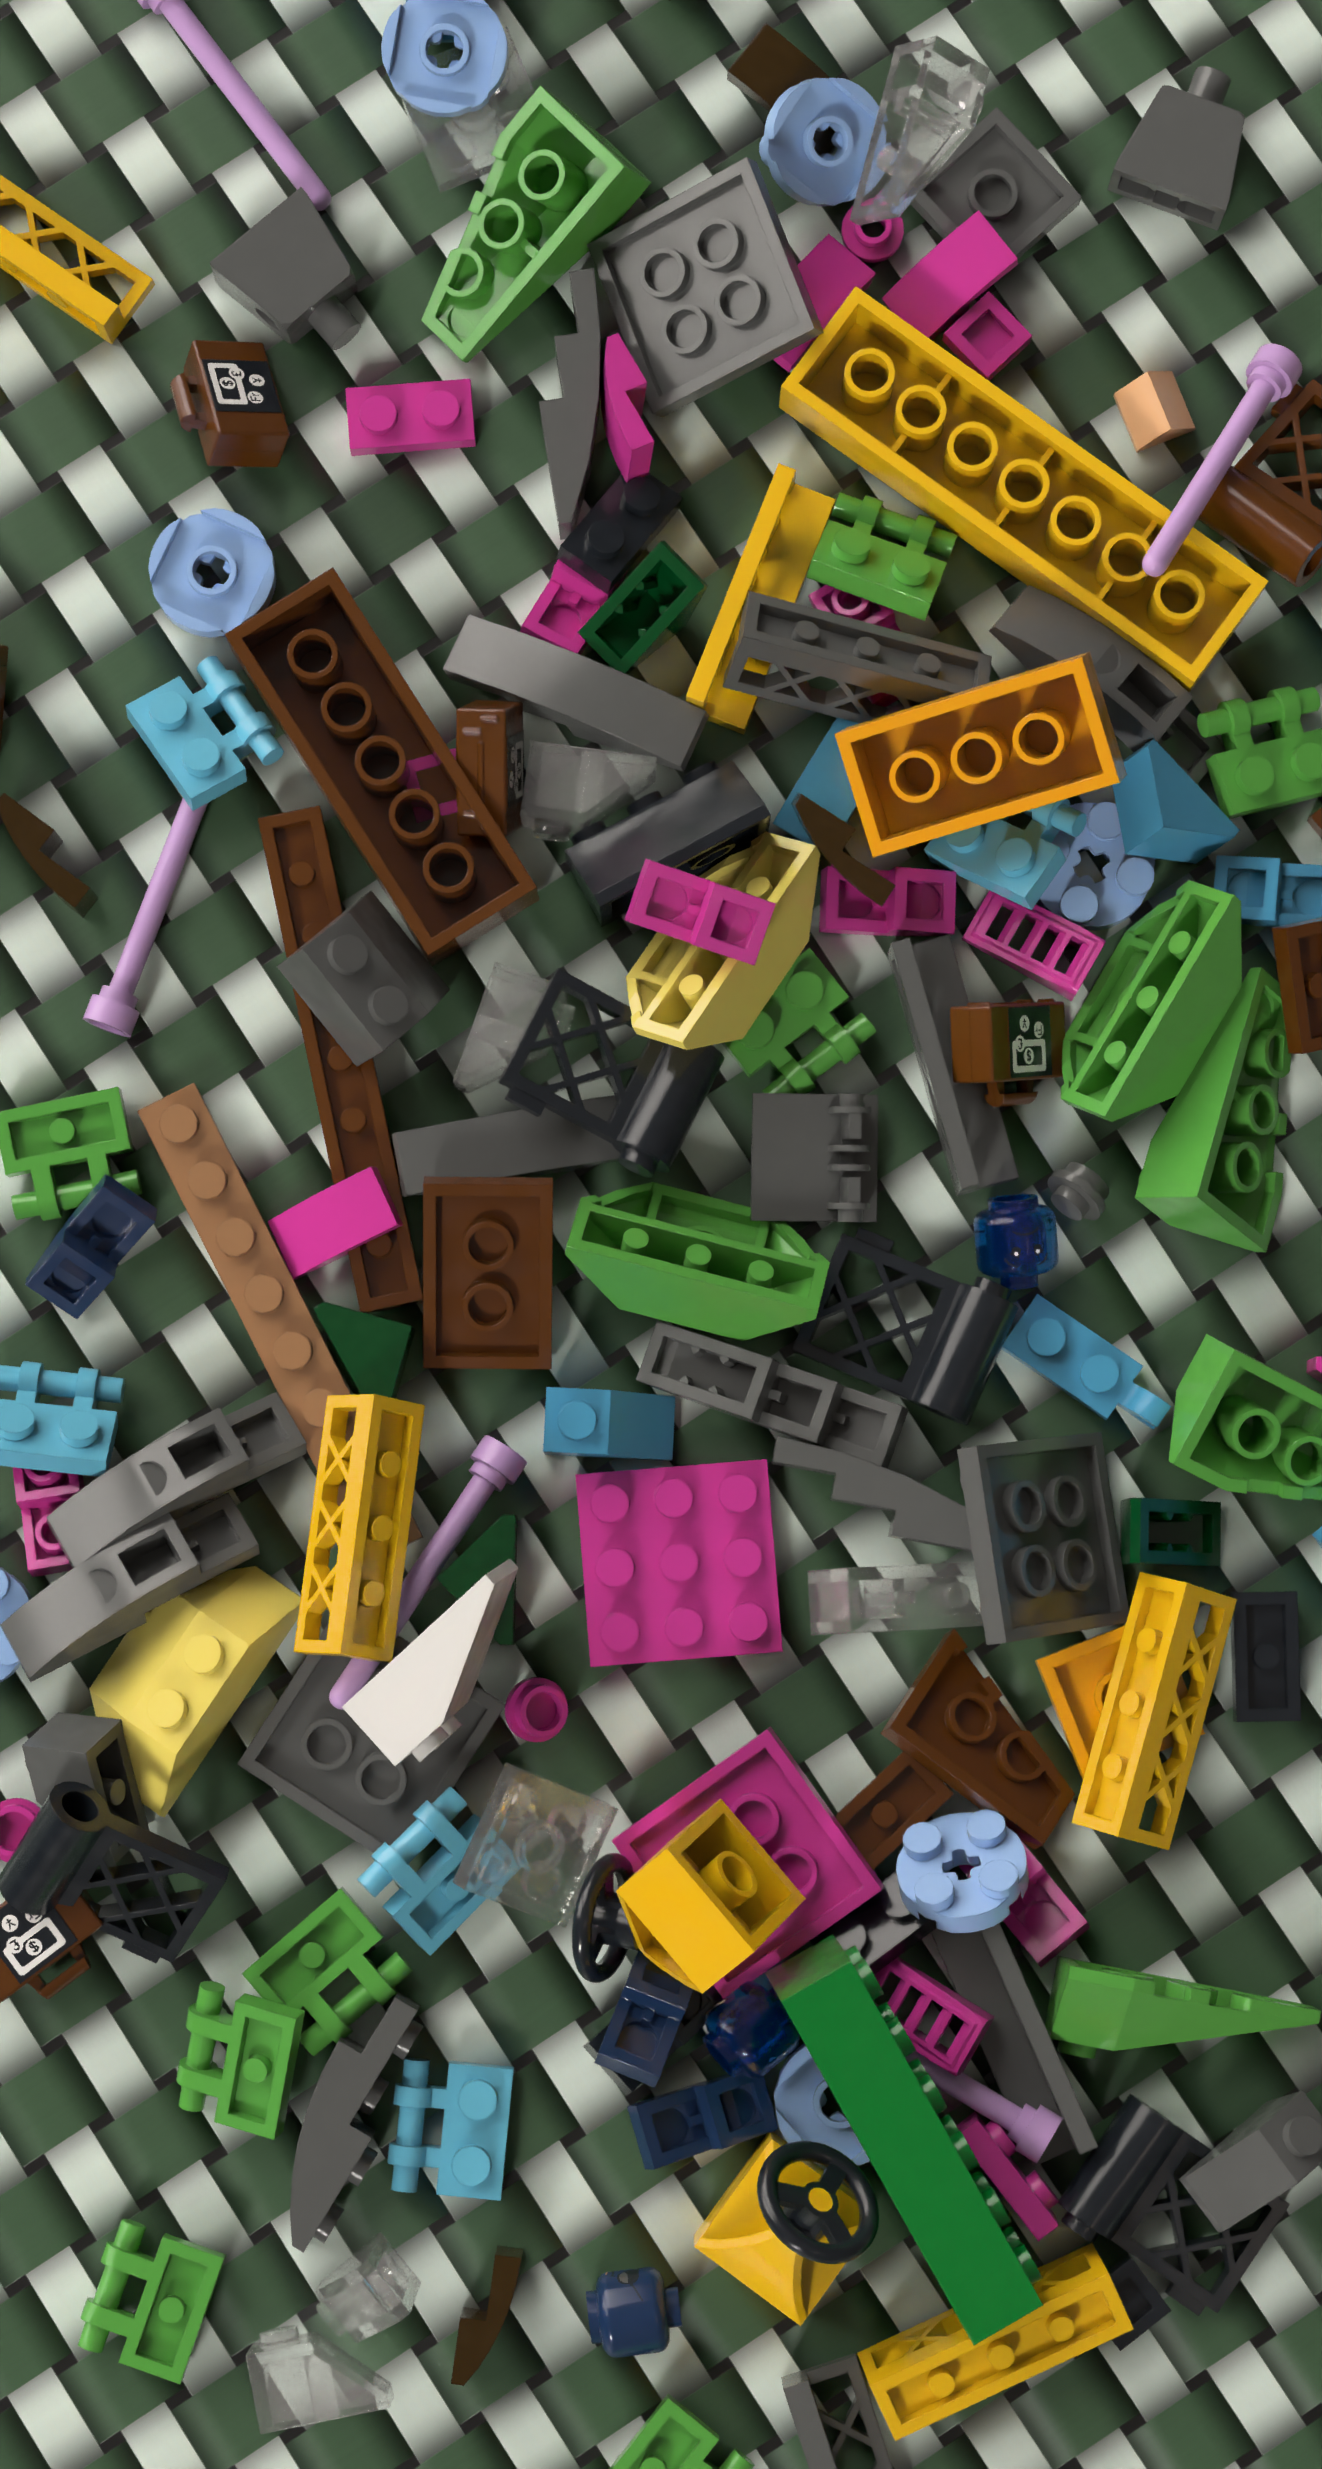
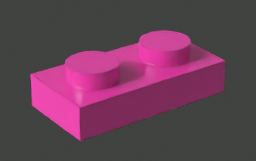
M470 379L345 388L351 456L476 447Z
M976 2111L956 2125L965 2137L980 2167L1038 2242L1059 2226L1056 2215L1051 2210L1059 2202L1058 2198L1036 2170L1027 2177L1010 2157L1016 2152L1014 2150L1016 2144L1007 2136L1008 2133L1003 2127L993 2121L985 2124Z

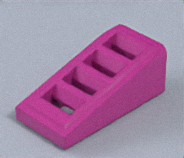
M990 890L961 939L1070 1001L1077 994L1106 943V940L1038 905H1035L1030 910ZM1001 906L1012 911V914L998 939L995 940L985 934ZM1026 919L1035 925L1020 951H1017L1008 945L1022 920ZM1045 931H1048L1057 938L1041 963L1031 958ZM1069 943L1079 950L1068 970L1063 974L1055 970L1054 967Z
M897 1957L874 1974L881 1988L890 1972L901 1978L888 2001V2005L896 2016L912 1986L922 1992L908 2019L904 2021L898 2016L897 2018L918 2053L953 2076L960 2075L964 2072L995 2017ZM935 2001L943 2009L927 2035L920 2031L918 2027L932 2002ZM955 2015L964 2023L950 2048H947L939 2043Z

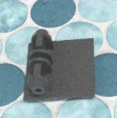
M752 1093L750 1221L877 1222L878 1095Z

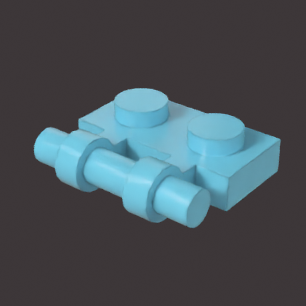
M217 656L207 657L197 666V672L206 683L205 688L192 694L182 678L178 676L125 705L129 721L192 811L247 782L246 769L239 759L255 752L263 765H271L278 761L284 753L283 748L274 737L276 732L275 726L265 712L255 711L244 695L246 692L245 684L234 670H226ZM225 710L236 727L222 736L210 718Z
M1064 799L1022 812L1032 817L1025 830L1007 823L1008 816L932 839L924 851L931 863L948 871H955L957 875L1032 910L1066 861L1061 848L1051 842L1059 831L1073 837L1079 836L1085 828L1087 816L1085 813L1070 807L1069 800Z
M23 1361L21 1367L0 1365V1390L17 1392L15 1400L0 1399V1466L96 1477L109 1470L118 1430L117 1412L98 1410L96 1407L98 1401L122 1404L125 1391L124 1378L101 1376L100 1369L80 1367L78 1373L44 1370L43 1363ZM41 1395L74 1398L73 1407L39 1403Z
M450 1786L432 1804L426 1800L413 1813L416 1820L390 1846L384 1842L371 1855L374 1862L357 1879L373 1897H376L392 1880L399 1885L400 1889L382 1907L419 1947L430 1956L522 1863L494 1831L475 1814L457 1831L450 1822L464 1809L467 1802ZM435 1838L442 1847L415 1872L408 1864Z
M404 2058L402 2083L395 2084L393 2104L399 2106L396 2142L389 2143L387 2163L393 2165L391 2190L406 2193L417 2192L419 2167L439 2168L436 2195L501 2201L514 2067L450 2061L446 2087L428 2085L430 2060ZM425 2108L444 2109L441 2145L422 2144Z

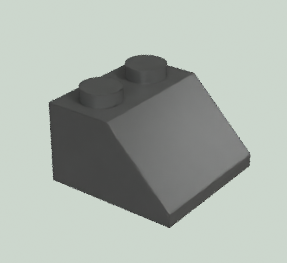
M372 890L277 966L356 1067L386 1050L424 1018L450 990Z

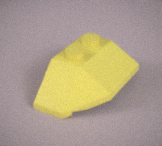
M764 832L751 841L752 847L727 857L699 876L776 904L756 963L751 965L657 932L626 976L628 1000L632 1013L631 1023L636 1034L685 1050L739 1040L745 1037L809 942L820 852L816 845Z
M256 1566L228 1570L146 1612L147 1623L126 1633L89 1688L96 1717L122 1719L123 1733L141 1802L161 1817L165 1818L298 1619L301 1596Z

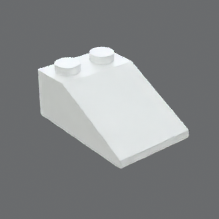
M508 1559L483 1576L342 1706L394 1766L398 1765L411 1753L421 1762L462 1726L454 1715L470 1700L517 1574L518 1567L511 1559Z

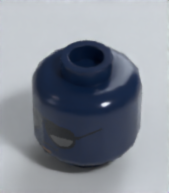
M653 2267L603 2273L596 2282V2290L586 2291L592 2344L602 2343L604 2351L611 2357L619 2358L662 2352L668 2347L670 2342V2328L682 2327L678 2287L665 2288L661 2273Z

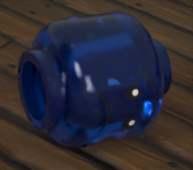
M1009 1194L987 1199L988 1208L978 1212L973 1219L976 1264L979 1271L983 1275L1000 1278V1285L1010 1290L1038 1286V1275L1045 1274L1054 1269L1059 1261L1056 1217L1053 1210L1046 1205L1039 1204L1038 1196L1035 1194Z
M747 1981L711 2008L705 2017L708 2033L702 2037L703 2043L716 2062L733 2078L738 2077L741 2073L749 2078H760L799 2045V2033L774 1988L772 1987L767 1990L755 1981Z

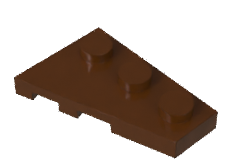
M953 1628L943 1636L880 1734L980 1810L989 1809L998 1812L1003 1816L1006 1826L1015 1832L1022 1842L1035 1850L1044 1845L1075 1793L1030 1731L1021 1730L999 1700L1003 1694L990 1676L983 1678L964 1651L968 1646L955 1628Z

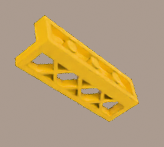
M0 175V206L16 204L26 211L29 232L13 234L0 225V268L101 338L113 344L155 286L153 279ZM36 218L50 228L37 230ZM60 239L69 240L77 246L80 267L64 269L41 253L40 243ZM86 253L101 263L88 265ZM117 273L133 284V286L121 303L117 305L92 288L90 278Z
M778 463L686 694V702L708 713L709 718L707 721L744 734L759 697L724 688L723 682L725 671L738 641L742 608L749 591L793 603L797 602L806 580L811 560L827 522L831 517L836 501L832 497L795 484L796 470ZM748 657L744 669L768 675L772 663Z
M376 1394L327 1396L294 1652L309 1655L344 1656L374 1662L390 1663L393 1660L425 1405ZM356 1411L354 1432L347 1442L345 1435L348 1412ZM345 1479L347 1482L345 1499L338 1506L339 1485ZM337 1543V1562L330 1571V1550ZM328 1607L330 1616L327 1639L319 1640L322 1614Z
M1144 1572L1139 1573L1071 1823L1154 1847L1170 1849L1237 1599L1186 1582ZM1201 1602L1211 1605L1205 1630L1196 1638L1193 1626ZM1188 1669L1191 1677L1188 1693L1179 1701L1176 1692L1180 1675ZM1171 1732L1174 1740L1170 1758L1162 1764L1159 1756L1163 1738ZM1154 1795L1157 1807L1150 1831L1140 1829L1139 1825L1145 1803Z
M1093 2243L1039 2267L1038 2270L1043 2279L1032 2286L1043 2306L976 2345H973L952 2308L858 2352L857 2355L869 2386L894 2440L897 2441L1133 2330L1134 2328L1109 2272Z

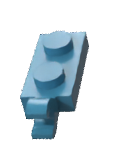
M1039 1294L1035 1296L1001 1348L1104 1420L1108 1419L1118 1405L1154 1430L1171 1408L1164 1400L1133 1382L1143 1368V1365Z

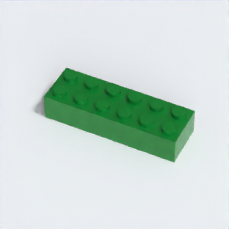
M832 1934L766 1972L768 1980L973 2345L978 2344L1043 2306L1032 2286L1043 2279L1041 2273L1013 2227L1010 2225L1001 2230L1003 2226L1011 2222L1007 2212L981 2170L970 2175L969 2171L980 2164L950 2114L940 2119L937 2114L948 2107L918 2057L909 2063L907 2062L905 2057L916 2050L888 2003L884 2002L879 2006H876L873 2000L883 1995L884 1992L857 1947L854 1945L844 1951Z

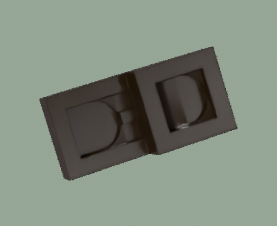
M767 23L727 71L728 81L769 112L777 99L790 87L807 79L830 78L803 52ZM830 126L824 131L816 130L813 140L816 143L814 149L819 156L825 153L832 154L837 148L831 141L835 131Z
M3 793L0 797V814L12 840L45 884L68 907L84 918L98 900V897L90 887L50 859L63 843V840L53 828Z
M797 793L791 805L811 842L817 846L824 859L847 882L882 907L896 885L842 851L856 829L804 795Z
M497 2246L488 2310L463 2307L459 2321L451 2384L464 2386L491 2350L511 2305L523 2254L522 2248Z

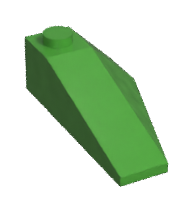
M541 85L499 135L491 154L496 159L482 192L476 191L468 208L472 215L458 248L450 251L421 319L432 332L466 363L588 253L587 244L609 233L652 183L607 139Z
M1262 967L1250 968L1238 994L1151 1139L1144 1167L1139 1175V1184L1135 1195L1136 1200L1170 1226L1253 1252H1267L1282 1197L1283 1173L1273 1172L1275 1136L1286 1135L1287 1114L1279 1113L1278 1090L1279 1078L1285 1077L1290 1072L1291 1053H1288L1279 982Z
M1206 1334L1176 1390L1169 1462L1228 1492L1247 1494V1491L1278 1495L1285 1499L1302 1501V1498L1322 1501V1394Z
M1058 1956L1045 2027L1050 2039L1059 2040L1058 2052L1095 2059L1097 2048L1118 2051L1319 2024L1321 2011L1312 2005Z

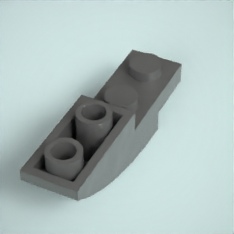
M1029 585L1022 590L989 630L1029 670L1090 651L1114 733L1133 753L1154 738L1191 779L1198 784L1208 771L1205 761L1214 754L1225 750V746L1215 736L1208 738L1201 736L1197 726V719L1185 708L1193 696L1174 678L1113 630L1059 598Z
M277 1392L224 1416L219 1407L154 1441L93 1480L47 1516V1523L69 1563L74 1568L110 1544L170 1512L175 1520L191 1512L192 1508L305 1455L307 1443Z
M228 1492L175 1520L170 1512L110 1544L48 1585L21 1606L0 1626L28 1679L32 1682L147 1623L146 1612L259 1555V1544Z
M400 1992L394 1998L366 2047L349 2037H341L320 2075L308 2105L297 2144L290 2202L292 2246L303 2253L313 2237L323 2244L325 2243L344 2211L342 2207L334 2203L336 2197L346 2181L351 2182L357 2187L359 2186L378 2154L377 2151L368 2146L376 2130L354 2118V2116L360 2110L370 2117L390 2083L379 2076L388 2059L393 2053L404 2060L423 2028V2025L413 2020L421 2005Z

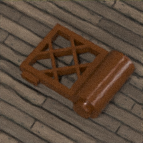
M1314 379L1305 388L1295 384L1291 393L1284 398H1280L1271 408V415L1276 420L1237 464L1229 467L1198 518L1203 524L1295 587H1301L1306 584L1322 566V511L1311 504L1309 491L1310 489L1322 488V473L1307 474L1304 451L1322 449V433L1302 436L1299 421L1313 404L1322 409V385ZM1292 429L1293 437H1285L1286 434ZM1295 452L1298 475L1273 478L1259 469L1258 466L1268 455ZM1293 491H1300L1301 496H1299Z

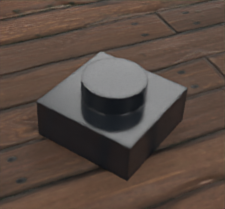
M1129 2254L1107 2270L1134 2328L1112 2339L1120 2351L1172 2311Z

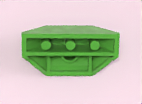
M1188 880L1176 890L1175 897L1157 905L1126 930L1063 1039L1062 1074L1064 1084L1061 1086V1099L1066 1104L1113 1122L1179 1095L1242 987L1241 901L1235 895Z
M655 1182L618 1189L599 1198L596 1195L580 1198L565 1250V1255L618 1309L740 1341H746L815 1320L830 1262L820 1253H814L806 1241L785 1221H750L751 1207Z

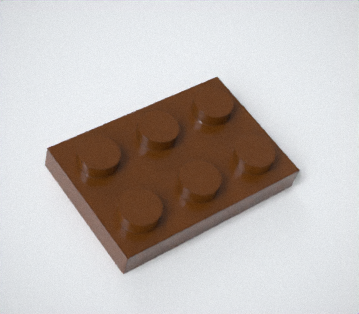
M424 1176L423 1368L552 1369L553 1178Z

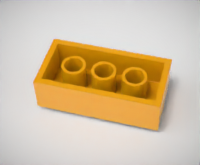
M1090 651L852 725L835 734L873 857L1117 784L1127 776Z

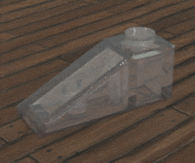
M938 36L895 46L850 221L857 225L897 218L902 215L975 128L978 115L983 108V95L990 68Z
M974 1562L853 1567L807 1571L811 1635L984 1626L980 1613V1598Z
M380 2231L320 2281L315 2292L322 2301L316 2305V2309L336 2335L341 2336L347 2331L353 2340L359 2343L393 2326L409 2315L421 2281Z

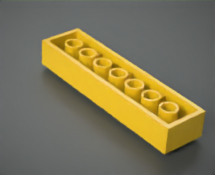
M855 286L823 329L824 333L816 338L781 385L779 408L1027 586L1031 585L1059 598L1113 630L1143 652L1190 693L1259 599L1268 580L1194 527H1192L1166 571L1157 577L1147 575L1142 568V560L1172 511Z

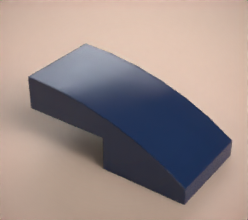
M105 1174L52 1240L26 1278L25 1285L75 1319H78L115 1278L117 1264L155 1223L157 1208Z
M637 1951L594 2063L655 2088L694 1989L676 1980L645 1957L641 1951Z
M754 2066L627 2106L645 2169L655 2170L711 2149H724L779 2129L761 2066Z

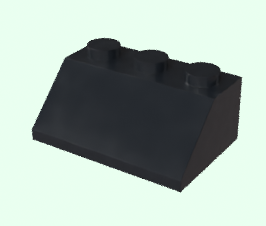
M715 761L703 764L682 778L685 786L665 797H662L659 791L649 793L626 808L629 814L628 817L609 827L606 826L604 821L595 822L578 831L570 838L574 846L564 850L566 863L601 927L627 914L645 858L699 876L727 857L752 847V840L764 832H769L771 818L769 810L733 761L718 768Z

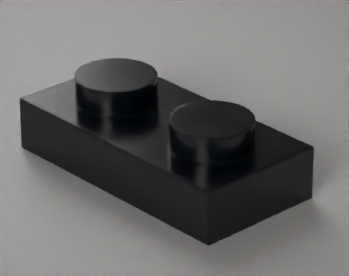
M650 473L644 477L633 478L627 483L621 474L560 545L557 558L608 594L676 514L683 497Z
M1297 1591L1230 1592V1597L1237 1599L1230 1623L1233 1722L1301 1721Z
M895 1871L881 1881L884 1887L879 1893L814 1937L810 1942L812 1945H815L833 1934L844 1951L855 1945L873 1974H876L935 1930L937 1926L935 1920L925 1918L919 1912L918 1919L908 1911L900 1895L897 1872Z

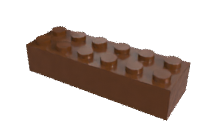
M333 567L225 634L233 654L432 967L539 901L537 886ZM433 754L439 765L417 771L416 775L420 789L407 790L406 785L410 776L407 761ZM457 787L488 837L458 835L457 812L441 816L438 804L456 800ZM423 807L432 812L433 819L417 823L413 808Z

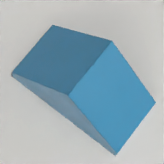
M1154 738L1123 760L1127 776L1120 783L1113 784L1112 786L1125 854L1196 864L1233 839L1240 831Z

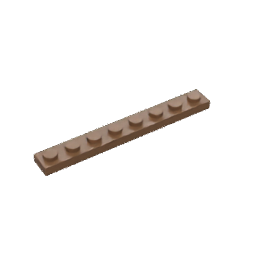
M192 1083L137 1112L282 1402L307 1443L306 1450L316 1470H318L327 1396L352 1394L295 1280L292 1278L287 1264L197 1085ZM356 1411L348 1412L345 1435L347 1442L354 1432ZM345 1479L339 1485L338 1506L345 1499L347 1486ZM412 1513L407 1546L424 1538Z

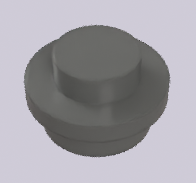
M1071 1162L1064 1170H1055L1049 1177L1048 1187L1052 1192L1051 1201L1068 1218L1076 1221L1082 1218L1097 1220L1105 1211L1104 1201L1109 1195V1188L1104 1180L1090 1168L1080 1163Z

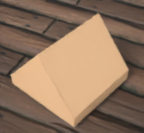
M1147 371L1113 395L1136 453L1195 430L1194 423L1172 371Z

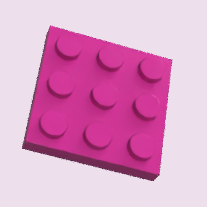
M767 1459L575 1474L590 1667L783 1652Z
M771 1726L611 1840L620 1854L630 1861L635 1873L674 1836L721 1798L806 1898L753 1954L714 1984V1987L723 1999L735 1994L879 1893L884 1887Z

